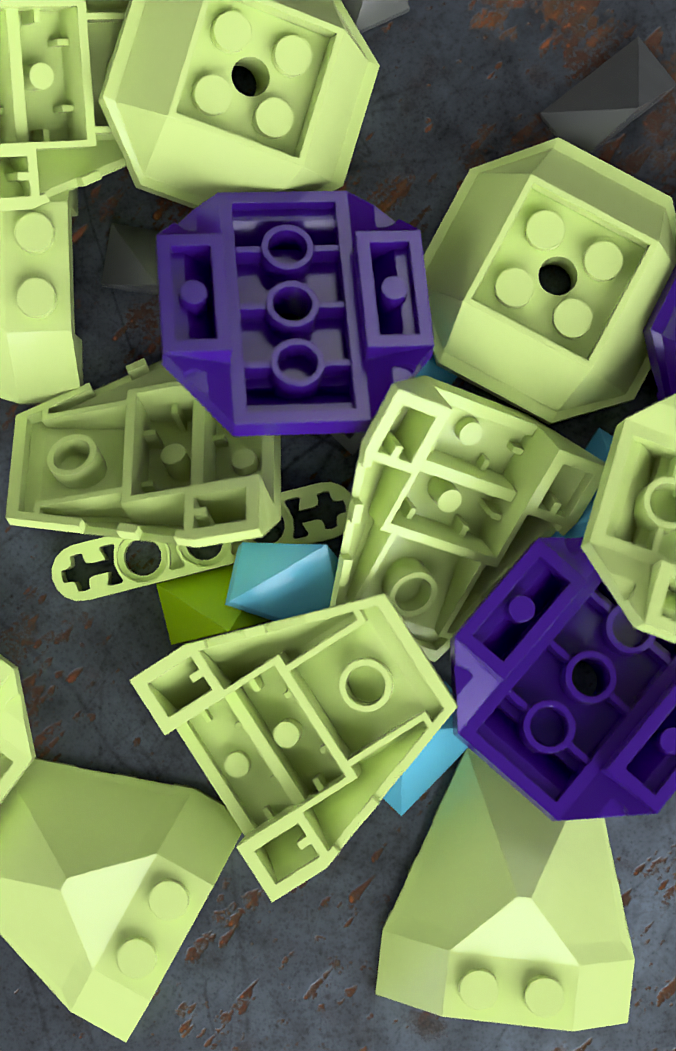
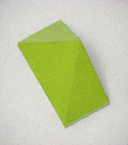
M234 564L156 583L171 645L270 621L269 619L225 605Z

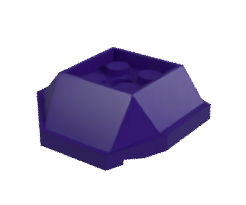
M348 191L218 192L197 206L178 224L174 222L156 234L162 366L233 437L367 432L393 383L414 378L431 359L435 344L421 230L401 219L395 222L373 204ZM290 313L297 315L302 319L298 321H289L283 319L279 315Z
M584 537L537 538L450 638L452 696L458 705L452 713L453 735L552 821L658 814L676 792V643L635 629L582 550L581 545ZM578 661L589 664L597 675V687L591 696L581 694L573 684L572 671Z

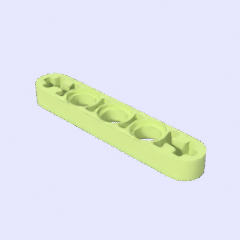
M320 482L281 492V516L284 520L285 529L280 539L274 543L314 544L343 535L351 498L350 492L342 485L333 482ZM322 493H329L333 502H344L346 512L337 516V527L325 529L322 520L305 522L302 524L307 530L308 536L298 539L294 538V518L285 504L286 501L299 498V511L318 506L317 495ZM102 537L74 544L63 549L54 560L52 580L56 589L64 597L74 601L92 600L234 564L237 548L241 543L257 542L251 538L223 543L218 555L210 560L195 558L187 546L154 542L161 551L160 565L155 572L141 576L135 574L126 562L128 547L136 540ZM114 545V565L118 574L123 579L122 583L111 584L112 572L91 577L89 580L90 589L82 591L79 582H68L66 570L75 567V556L82 554L86 563L106 561L109 559L103 548Z

